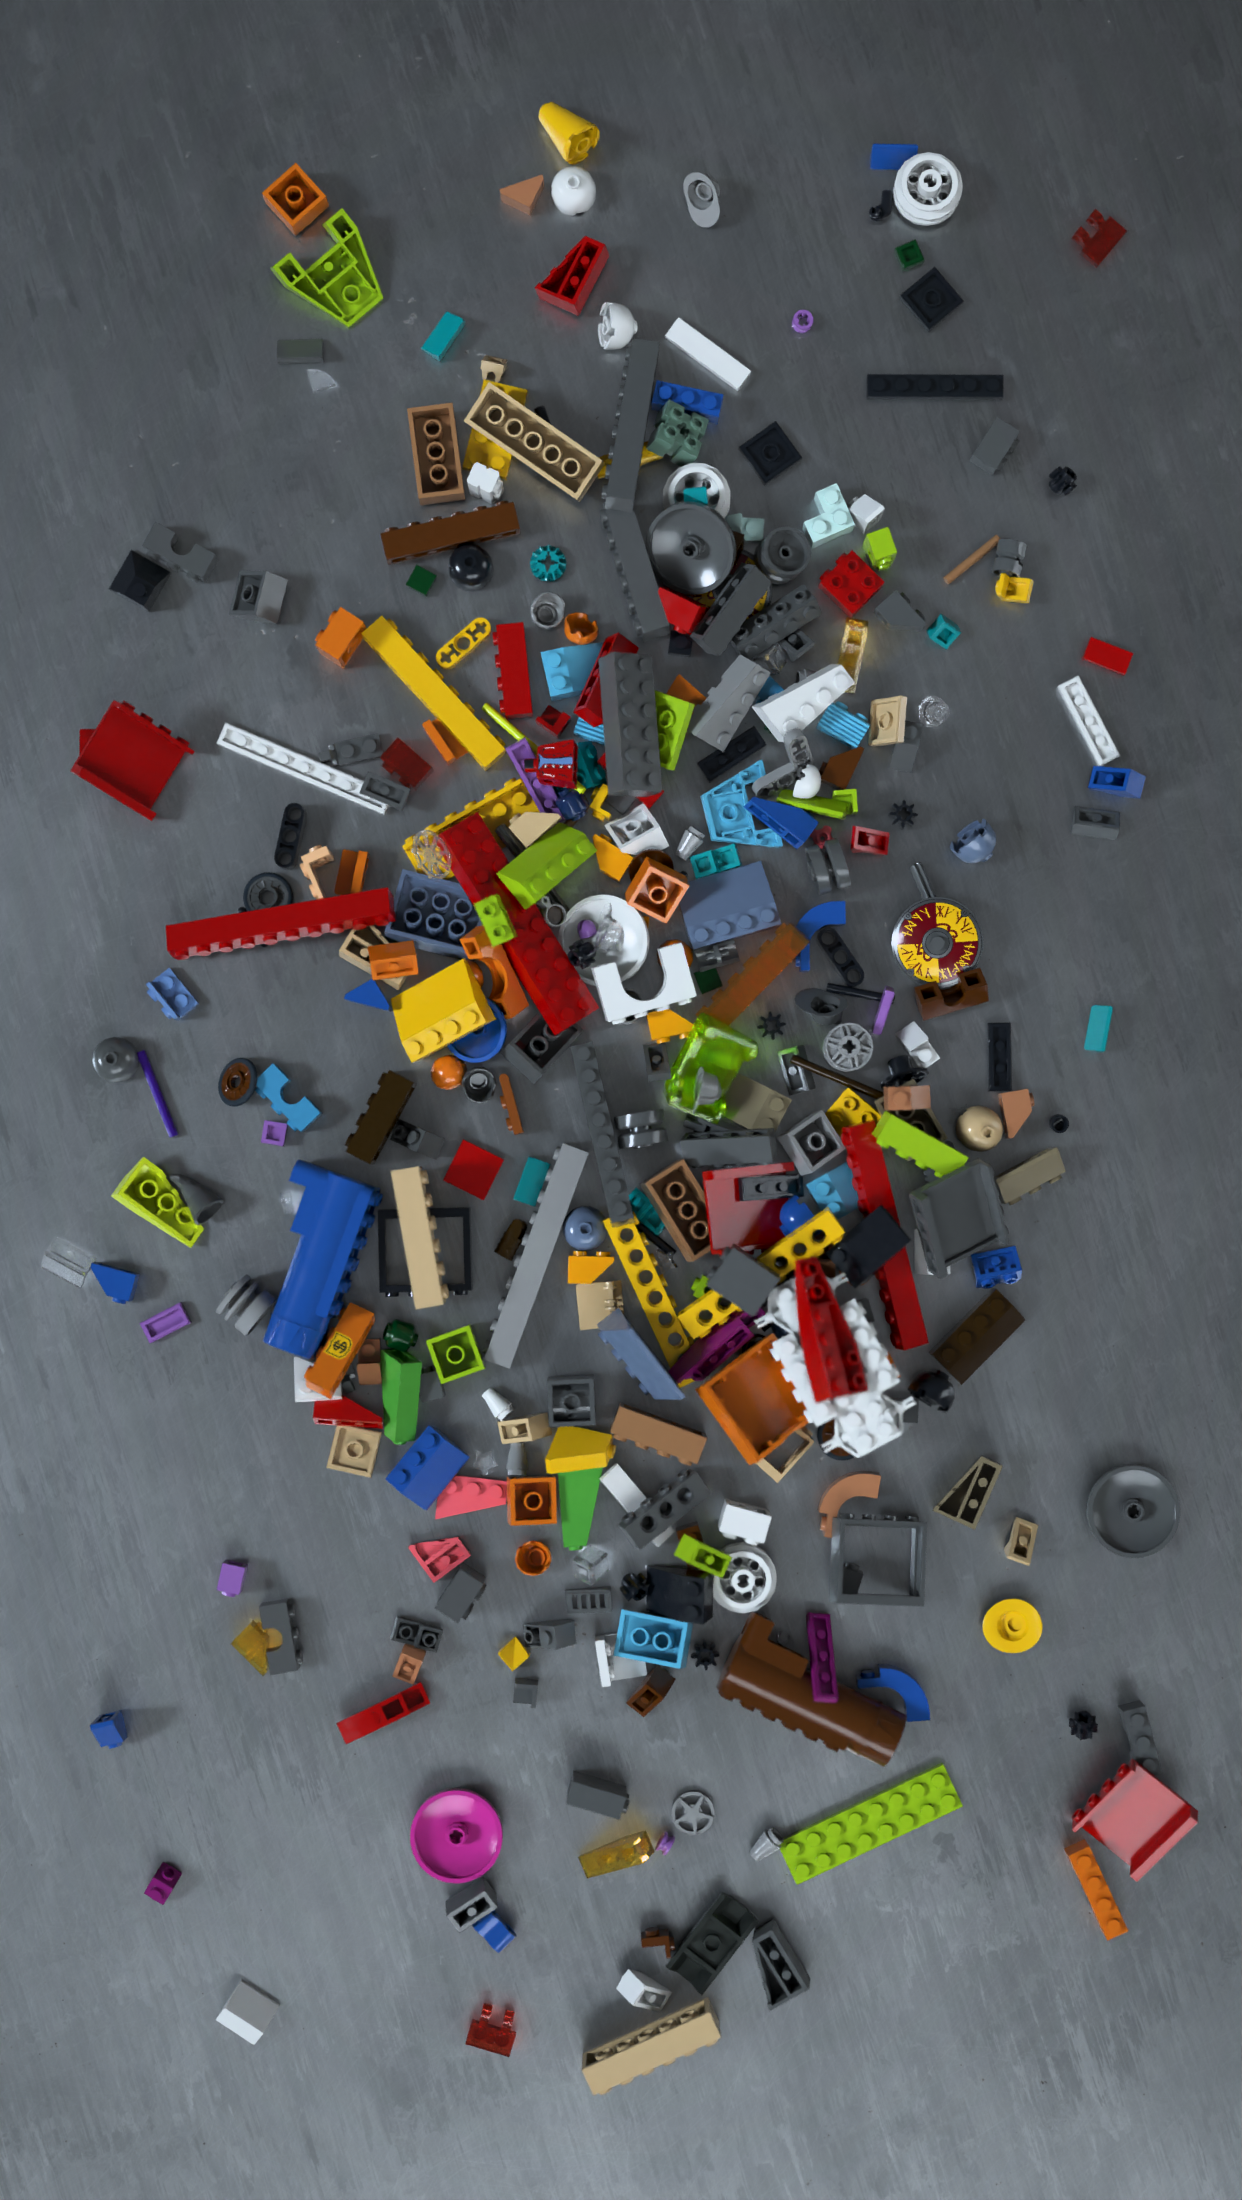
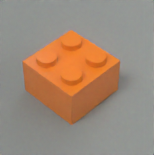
M297 163L292 165L262 192L265 203L295 236L329 207L326 195Z
M340 607L338 611L334 610L328 619L329 625L325 631L322 629L316 636L315 641L317 643L315 646L321 655L344 668L363 640L361 633L367 628L362 620Z
M646 856L624 896L628 905L667 924L690 885L685 875Z
M553 1475L507 1477L508 1524L511 1526L557 1524L556 1477Z

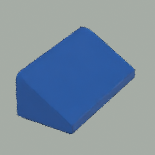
M873 144L870 153V168L875 170H899L905 161L918 153V145Z

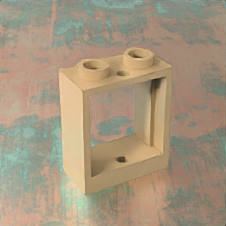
M805 1426L795 1431L804 1439L803 1443L779 1469L773 1466L765 1457L756 1463L777 1483L814 1443V1440L811 1438L813 1433Z

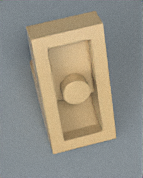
M1016 1517L1010 1541L1004 1547L1007 1558L1028 1566L1030 1565L1038 1529L1037 1524Z

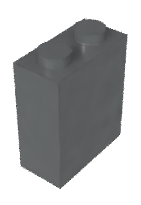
M733 1244L731 1248L726 1247L719 1257L722 1260L717 1267L713 1266L706 1275L708 1278L707 1286L754 1317L779 1282L780 1275Z
M573 1770L567 1791L566 1804L620 1820L621 1814H626L629 1794H626V1786Z

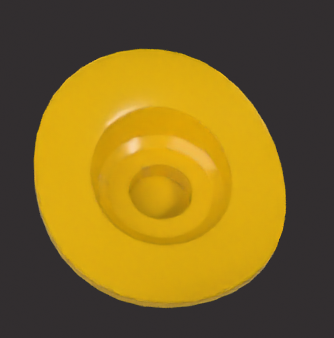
M1005 1599L994 1604L987 1611L983 1619V1633L986 1640L991 1646L1002 1652L1019 1653L1026 1651L1039 1641L1042 1634L1043 1626L1040 1614L1033 1605L1021 1599Z

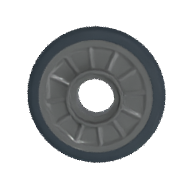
M266 872L254 876L247 883L243 893V902L247 911L288 905L293 903V892L285 878L276 873ZM266 891H271L274 894V900L269 904L264 903L262 900V895Z

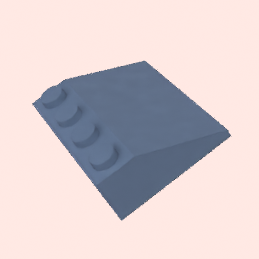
M761 861L689 881L690 886L679 903L692 952L695 949L732 939L735 940L780 927L781 925L777 907Z
M402 869L394 897L396 921L389 922L384 933L385 939L389 942L396 943L412 940L416 949L461 960L463 958L468 959L459 939L475 927L483 926L460 883Z
M619 1308L597 1324L600 1329L599 1337L605 1344L610 1342L614 1348L611 1352L619 1362L622 1359L628 1365L625 1367L626 1371L632 1378L637 1377L641 1383L638 1386L646 1396L650 1393L654 1399L682 1400L685 1398V1395L667 1368Z

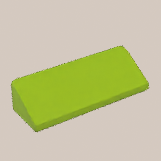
M790 789L782 790L776 800L777 803L842 820L846 818L849 806L847 802L816 795L809 799L793 797L794 790Z

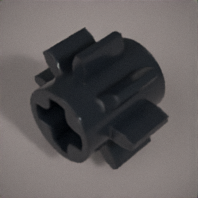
M1059 466L1049 474V477L1052 479L1049 482V487L1057 495L1062 493L1067 495L1077 487L1074 483L1077 476L1069 467L1062 469Z
M905 800L902 801L901 806L894 803L892 806L896 811L888 814V816L894 818L892 825L900 824L901 830L904 829L906 823L909 826H913L914 823L911 818L918 816L917 813L912 811L914 804L908 806ZM901 810H904V813L908 814V816L904 820H902V817L898 815L901 812Z
M580 939L569 946L571 951L568 952V959L573 966H580L583 970L595 962L596 949L592 943H584Z
M769 1011L767 1019L762 1016L760 1017L763 1024L757 1026V1029H763L762 1037L768 1034L774 1040L775 1033L783 1035L780 1027L785 1026L786 1023H780L779 1018L781 1014L772 1017V1013ZM774 1020L777 1030L772 1029L768 1031L766 1021L772 1022Z
M629 1573L623 1577L621 1581L622 1586L619 1589L628 1601L632 1598L635 1601H639L647 1595L649 1583L642 1573H639L637 1576L635 1573Z
M703 1640V1645L698 1646L694 1644V1648L697 1651L691 1654V1658H697L696 1667L701 1664L707 1670L708 1665H717L714 1657H719L720 1653L713 1652L715 1643L709 1646ZM709 1651L710 1658L704 1657L701 1659V1652L707 1653Z
M1087 1711L1074 1712V1719L1069 1718L1071 1735H1075L1080 1740L1092 1739V1732H1098L1096 1716H1091Z

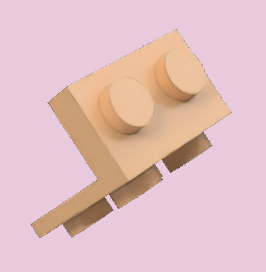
M317 845L309 849L310 853L301 856L303 863L300 864L304 876L312 882L309 888L316 900L327 897L315 869L335 861L332 852L327 846Z

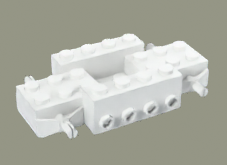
M844 1272L834 1278H827L834 1296L837 1286L849 1281L847 1277L838 1281L846 1276ZM795 1278L771 1291L768 1296V1312L766 1315L754 1320V1322L757 1324L764 1320V1322L757 1325L758 1329L770 1322H774L789 1333L771 1343L773 1348L770 1351L776 1362L781 1360L784 1366L781 1372L787 1383L792 1381L796 1389L792 1392L798 1403L803 1401L807 1409L803 1413L809 1424L814 1422L816 1427L834 1418L835 1436H833V1439L821 1444L822 1448H825L823 1449L824 1452L827 1453L836 1447H842L855 1457H861L903 1434V1412L916 1405V1403L913 1401L907 1404L914 1400L912 1396L899 1403L881 1393L899 1383L900 1381L897 1377L900 1374L894 1363H889L886 1358L889 1354L884 1344L878 1343L875 1337L878 1334L872 1322L867 1323L864 1317L866 1311L861 1302H856L855 1299L839 1307L857 1343L868 1391L815 1403L799 1333Z

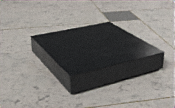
M936 267L932 268L899 297L928 332L964 302Z
M776 421L739 447V451L764 485H767L802 460V456Z

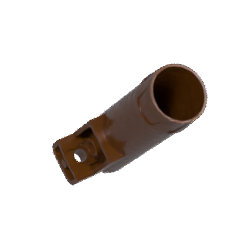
M755 1611L750 1612L740 1636L724 1664L716 1685L720 1696L729 1701H733L735 1698L740 1701L739 1703L742 1707L752 1712L756 1708L760 1710L763 1717L773 1722L777 1718L781 1720L785 1728L794 1732L799 1729L806 1738L814 1742L820 1739L825 1744V1747L835 1752H838L839 1749L843 1751L848 1750L856 1756H861L885 1767L900 1742L906 1725L907 1715L883 1704L880 1700L868 1697L837 1682L839 1700L836 1703L814 1701L811 1669L807 1667L809 1660L804 1655L768 1639L775 1623Z

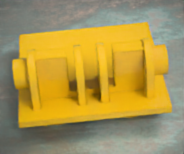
M849 1087L842 1092L841 1096L825 1113L840 1137L843 1133L841 1127L866 1120H875L877 1124L881 1119L879 1112Z

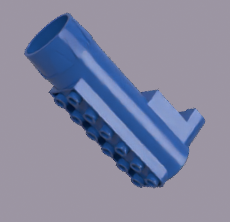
M299 1159L294 1165L289 1181L306 1188L290 1231L301 1234L279 1297L271 1312V1319L263 1342L301 1357L316 1359L315 1357L324 1335L327 1334L330 1318H336V1315L340 1314L344 1306L342 1298L344 1293H348L352 1284V1280H349L352 1271L355 1272L360 1262V1259L357 1258L360 1249L363 1250L366 1246L368 1237H365L367 1229H371L374 1224L375 1215L373 1213L375 1207L380 1206L383 1194L380 1193L381 1188Z

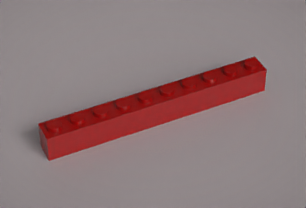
M386 887L166 925L167 951L174 959L186 960L190 956H208L213 952L219 951L226 953L236 948L250 949L260 944L274 945L277 941H296L306 936L319 937L324 933L330 932L338 934L347 929L361 930L371 925L385 926L389 922L396 921L394 897L389 888Z
M866 1120L841 1127L843 1132L841 1140L847 1149V1164L852 1169L854 1177L852 1178V1185L855 1191H857L859 1198L857 1205L859 1211L863 1214V1218L865 1219L880 1205H883L900 1226L882 1148L876 1143L877 1138L872 1135L876 1127L875 1120ZM904 1247L875 1274L881 1288L879 1289V1295L886 1308L884 1313L885 1319L891 1329V1343L895 1349L903 1351L929 1343L906 1247Z

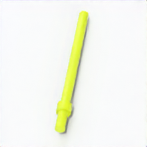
M485 703L482 706V710L517 741L525 737L537 757L538 746L489 703ZM577 780V789L574 790L583 794L586 791V787Z

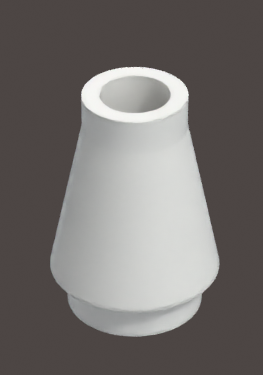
M492 1387L482 1395L496 1419L499 1418L501 1422L515 1410L512 1406L513 1403Z

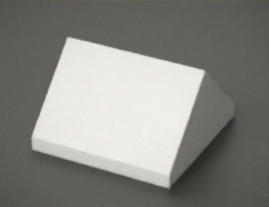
M241 1980L216 2020L254 2045L265 2032L280 2005Z

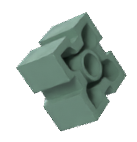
M669 399L657 413L653 426L656 429L651 433L646 449L661 457L668 454L671 456V462L682 467L693 463L697 459L702 444L699 440L705 435L709 419L695 412L688 415L684 413L685 407Z

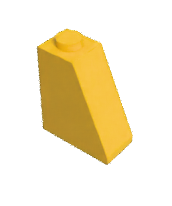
M575 1426L558 1427L545 1458L547 1473L555 1474L607 1467L610 1458L613 1459L616 1452V1445H613V1436Z

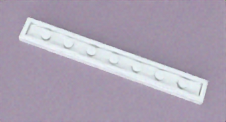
M225 722L217 741L218 745L385 815L389 805L359 793L364 783L363 780Z

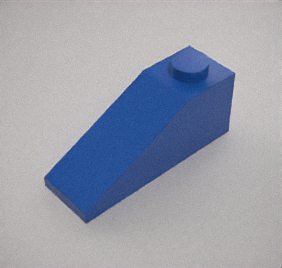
M752 797L744 806L746 810L796 849L805 843L819 824L808 811L757 797Z

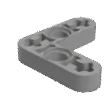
M794 728L788 731L783 738L790 762L764 775L753 783L752 790L757 798H769L795 784L796 781L801 780L805 776L802 769H805L807 764L815 765L807 738L801 729Z

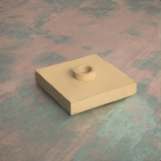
M895 696L871 700L868 746L875 747L904 743L907 697Z
M336 1426L326 1468L372 1478L383 1433L359 1427Z

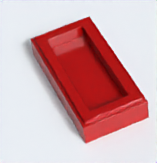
M1090 637L1082 660L1124 676L1134 653Z

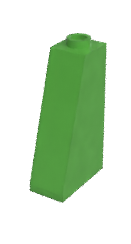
M381 1349L384 1434L394 1444L404 1445L406 1442L415 1441L422 1362L407 1351Z
M603 1467L558 1473L564 1547H569L571 1551L581 1550L583 1546H587L600 1484L599 1478L601 1477Z

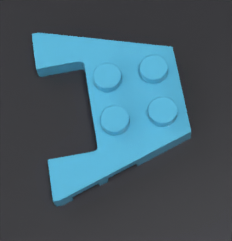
M763 760L757 761L700 796L711 841L774 848L783 846L781 836L772 829L755 830L752 814L744 808L748 802L745 786L753 784L757 779L766 775Z

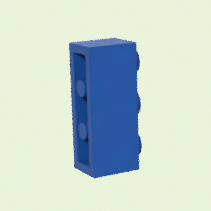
M656 380L651 410L658 412L670 399L685 407L684 413L690 415L692 412H695L709 419L708 423L718 424L724 394Z

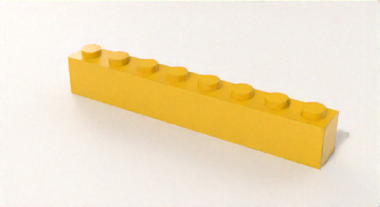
M381 615L361 633L363 639L467 750L474 760L487 771L506 754L504 748L506 744L498 735L494 737L488 731L490 726L482 718L478 720L473 715L475 710L468 702L463 704L458 698L460 694L452 685L447 686L442 681L444 679L443 675L436 668L432 670L427 665L429 661L421 652L416 653L412 649L413 643L406 635L400 636L396 631L398 627L390 618L386 620Z

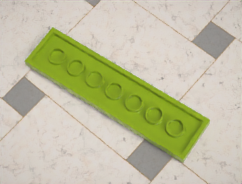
M940 1763L783 1837L784 1842L781 1844L780 1850L796 1885L955 1811L963 1807L943 1763Z

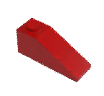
M343 1395L342 1399L314 1402L313 1420L315 1424L379 1429L384 1427L383 1419Z

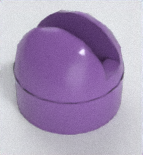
M582 920L577 926V932L581 939L589 938L597 933L595 925L590 920Z

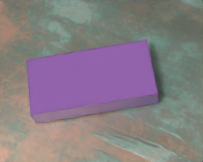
M885 985L872 1025V1033L882 1034L895 994L893 987Z
M182 1302L141 1322L140 1325L149 1343H152L192 1321Z

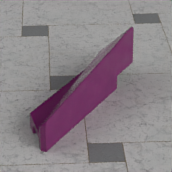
M760 1307L754 1317L743 1310L739 1312L735 1310L730 1313V1318L721 1325L716 1323L710 1328L712 1331L703 1338L699 1337L671 1367L669 1370L670 1375L677 1383L691 1378L695 1382L703 1381L754 1336L749 1328L755 1325L754 1320L766 1315L765 1311Z

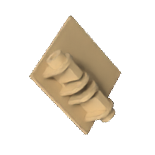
M621 1280L576 1284L580 1330L597 1329V1324L617 1308L624 1314Z

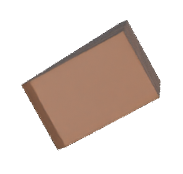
M539 175L499 189L501 201L531 216L544 189L543 175Z

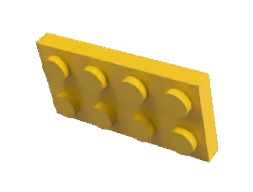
M483 380L480 395L488 382H490L525 406L528 390ZM472 427L462 468L463 470L471 471L474 463L478 462L485 465L487 469L492 468L498 471L500 478L507 480L513 455Z

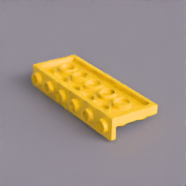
M512 778L503 784L505 787L499 791L493 789L484 795L485 799L478 803L474 800L464 806V811L458 814L453 812L447 815L443 823L439 825L434 823L424 829L425 833L417 836L415 834L405 840L406 844L402 845L417 873L444 880H450L455 877L433 840L445 830L477 812L501 850L506 848V845L496 834L495 829L501 824H505L508 828L511 825L509 821L517 813L521 815L525 812L540 813L521 778L518 780Z

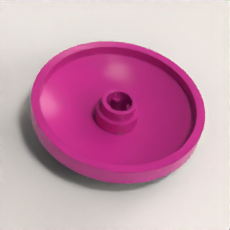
M462 1788L446 1789L430 1796L417 1810L410 1830L411 1849L418 1864L430 1876L447 1883H465L485 1874L498 1858L503 1839L501 1820L493 1805L482 1795Z

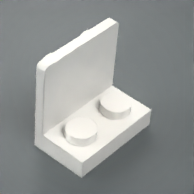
M617 1633L595 1636L602 1687L611 1686V1681L647 1675L646 1662L614 1656Z

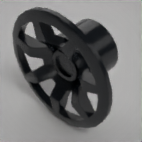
M908 1055L898 1056L888 1061L887 1064L891 1075L884 1079L880 1086L883 1089V1087L895 1086L896 1082L897 1086H901L904 1084V1081H910L913 1077H915L916 1083H919L928 1076L929 1071L922 1067L913 1068Z

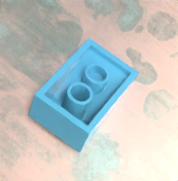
M604 642L561 647L541 652L551 702L581 695Z
M847 1161L805 1184L820 1212L829 1207L835 1217L840 1219L858 1209L857 1201L859 1198L857 1191H855L852 1185V1178L854 1177Z
M621 1609L614 1656L678 1669L686 1668L693 1623L680 1622L656 1614Z

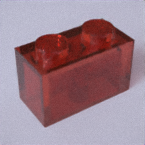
M398 737L380 756L383 762L381 766L391 775L395 772L400 777L398 781L407 788L412 787L415 791L434 771L426 761Z

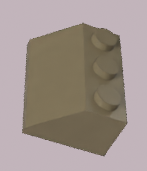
M1048 1147L994 1176L995 1185L1000 1193L998 1197L1002 1204L1009 1203V1205H1013L1022 1200L1021 1195L1027 1192L1031 1195L1041 1190L1043 1183L1049 1181L1052 1184L1062 1178L1061 1174L1066 1172L1058 1148Z

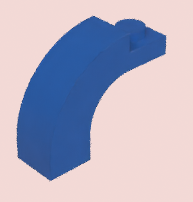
M832 901L820 904L809 910L796 925L791 936L790 950L799 949V953H795V967H799V972L810 971V941L813 934L823 927L844 926L846 924L845 901Z
M878 1664V1673H875L873 1670L861 1671L860 1675H856L858 1689L888 1687L896 1690L903 1698L907 1722L930 1720L929 1704L925 1693L916 1679L907 1671L889 1664Z

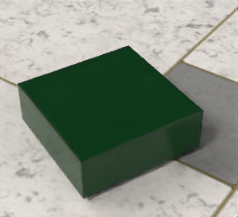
M916 239L894 249L903 271L924 263L925 259Z
M416 565L406 586L426 597L437 575Z
M716 968L693 973L701 994L723 987Z

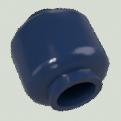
M563 788L558 792L560 796L556 799L555 803L565 819L576 821L588 813L589 802L584 793L580 794L577 790L571 788Z

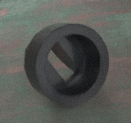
M1056 1114L1050 1118L1049 1125L1054 1132L1063 1133L1068 1129L1069 1121L1065 1116ZM1059 1119H1062V1121L1054 1125L1055 1122H1057Z

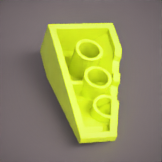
M142 1157L122 1179L111 1197L191 1248L204 1228L202 1225L195 1224L189 1208L179 1197L177 1190L169 1183L165 1173L148 1159Z

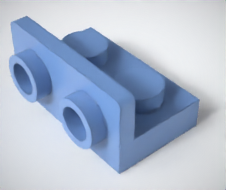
M168 968L152 982L146 983L149 988L147 993L155 1002L157 1000L160 1001L164 1006L161 1010L168 1019L173 1017L174 1020L178 1021L199 1004L171 968Z

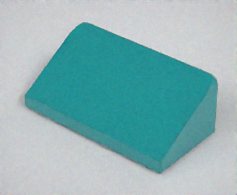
M446 311L421 349L440 362L464 328L465 320Z
M1093 1005L1091 1007L1084 1045L1085 1050L1099 1053L1106 1050L1113 1012L1112 1006Z
M529 1156L513 1199L535 1207L551 1164Z

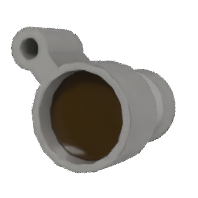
M543 896L536 902L540 906L539 911L549 927L563 925L567 917L564 907L559 904H551L547 896Z

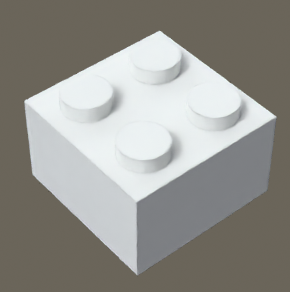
M725 1498L718 1521V1528L724 1537L736 1539V1536L745 1539L744 1542L752 1545H758V1542L764 1544L771 1514L769 1510Z

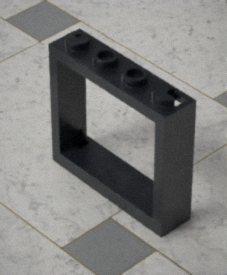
M471 1207L429 1208L431 1216L435 1215V1218L463 1217L464 1283L447 1285L449 1291H454V1295H468V1290H473ZM398 1209L378 1210L379 1292L385 1293V1297H398L399 1292H408V1296H413L411 1285H387L386 1219H399Z

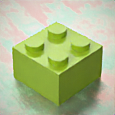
M471 1324L426 1340L441 1384L486 1368Z

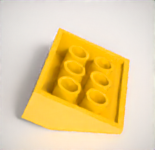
M466 958L459 960L390 999L401 1043L411 1063L432 1055L496 1020Z

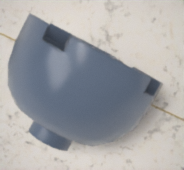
M982 819L981 823L975 820L964 827L957 834L960 837L955 843L952 840L950 844V849L961 861L978 863L980 861L985 862L992 857V851L995 848L997 839L993 828L985 819Z
M580 1206L573 1209L566 1215L563 1222L565 1240L571 1247L579 1251H591L598 1248L608 1234L603 1223L605 1216L598 1209L591 1206Z

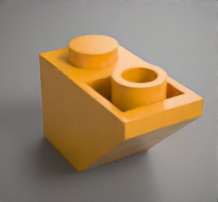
M602 833L600 836L594 834L592 840L594 847L598 850L595 853L600 872L620 883L634 857L630 856L631 854L622 853L619 848L611 844L613 840Z
M670 1009L659 1012L654 1011L646 1015L651 1040H657V1044L670 1042V1037L678 1035L680 1039L693 1036L692 1032L697 1031L694 1024Z
M573 1251V1255L568 1256V1283L591 1284L614 1262V1256H610V1252L596 1251V1256L587 1255V1251Z

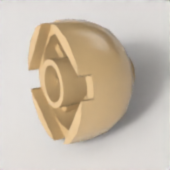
M977 1105L969 1107L963 1115L959 1116L956 1124V1135L966 1148L984 1152L997 1146L1003 1134V1123L997 1113L988 1107Z

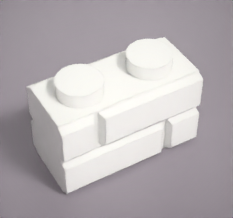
M478 462L474 463L467 478L470 495L478 499L482 497L483 501L490 504L495 503L496 499L500 500L504 487L502 486L503 481L500 480L499 472L492 468L487 469L485 465Z

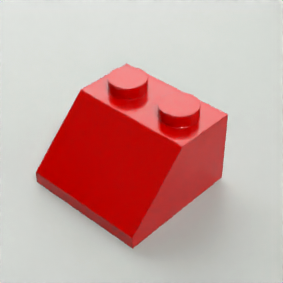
M659 587L658 593L668 622L675 625L673 629L677 632L691 635L710 607L671 588Z

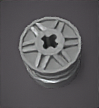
M840 1024L829 1031L823 1040L822 1051L824 1059L829 1066L837 1071L850 1072L858 1070L867 1064L872 1056V1037L859 1024ZM847 1041H850V1045H854V1049L850 1050V1054L847 1053V1049H843V1045L847 1044Z
M245 1275L228 1289L216 1309L219 1315L230 1309L225 1316L226 1321L237 1315L239 1318L234 1327L245 1336L252 1332L277 1301L267 1290L262 1291L256 1296L254 1292L258 1287L257 1282H254L247 1288L246 1286L251 1280L249 1275Z

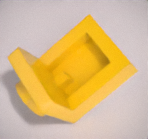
M1001 573L1000 580L996 582L995 590L997 596L1003 601L1029 603L1034 581L1029 578L1009 577L1006 573Z
M604 783L600 788L596 786L590 797L593 801L589 808L593 811L591 815L598 820L603 821L607 819L609 821L612 815L601 808L608 797V786Z

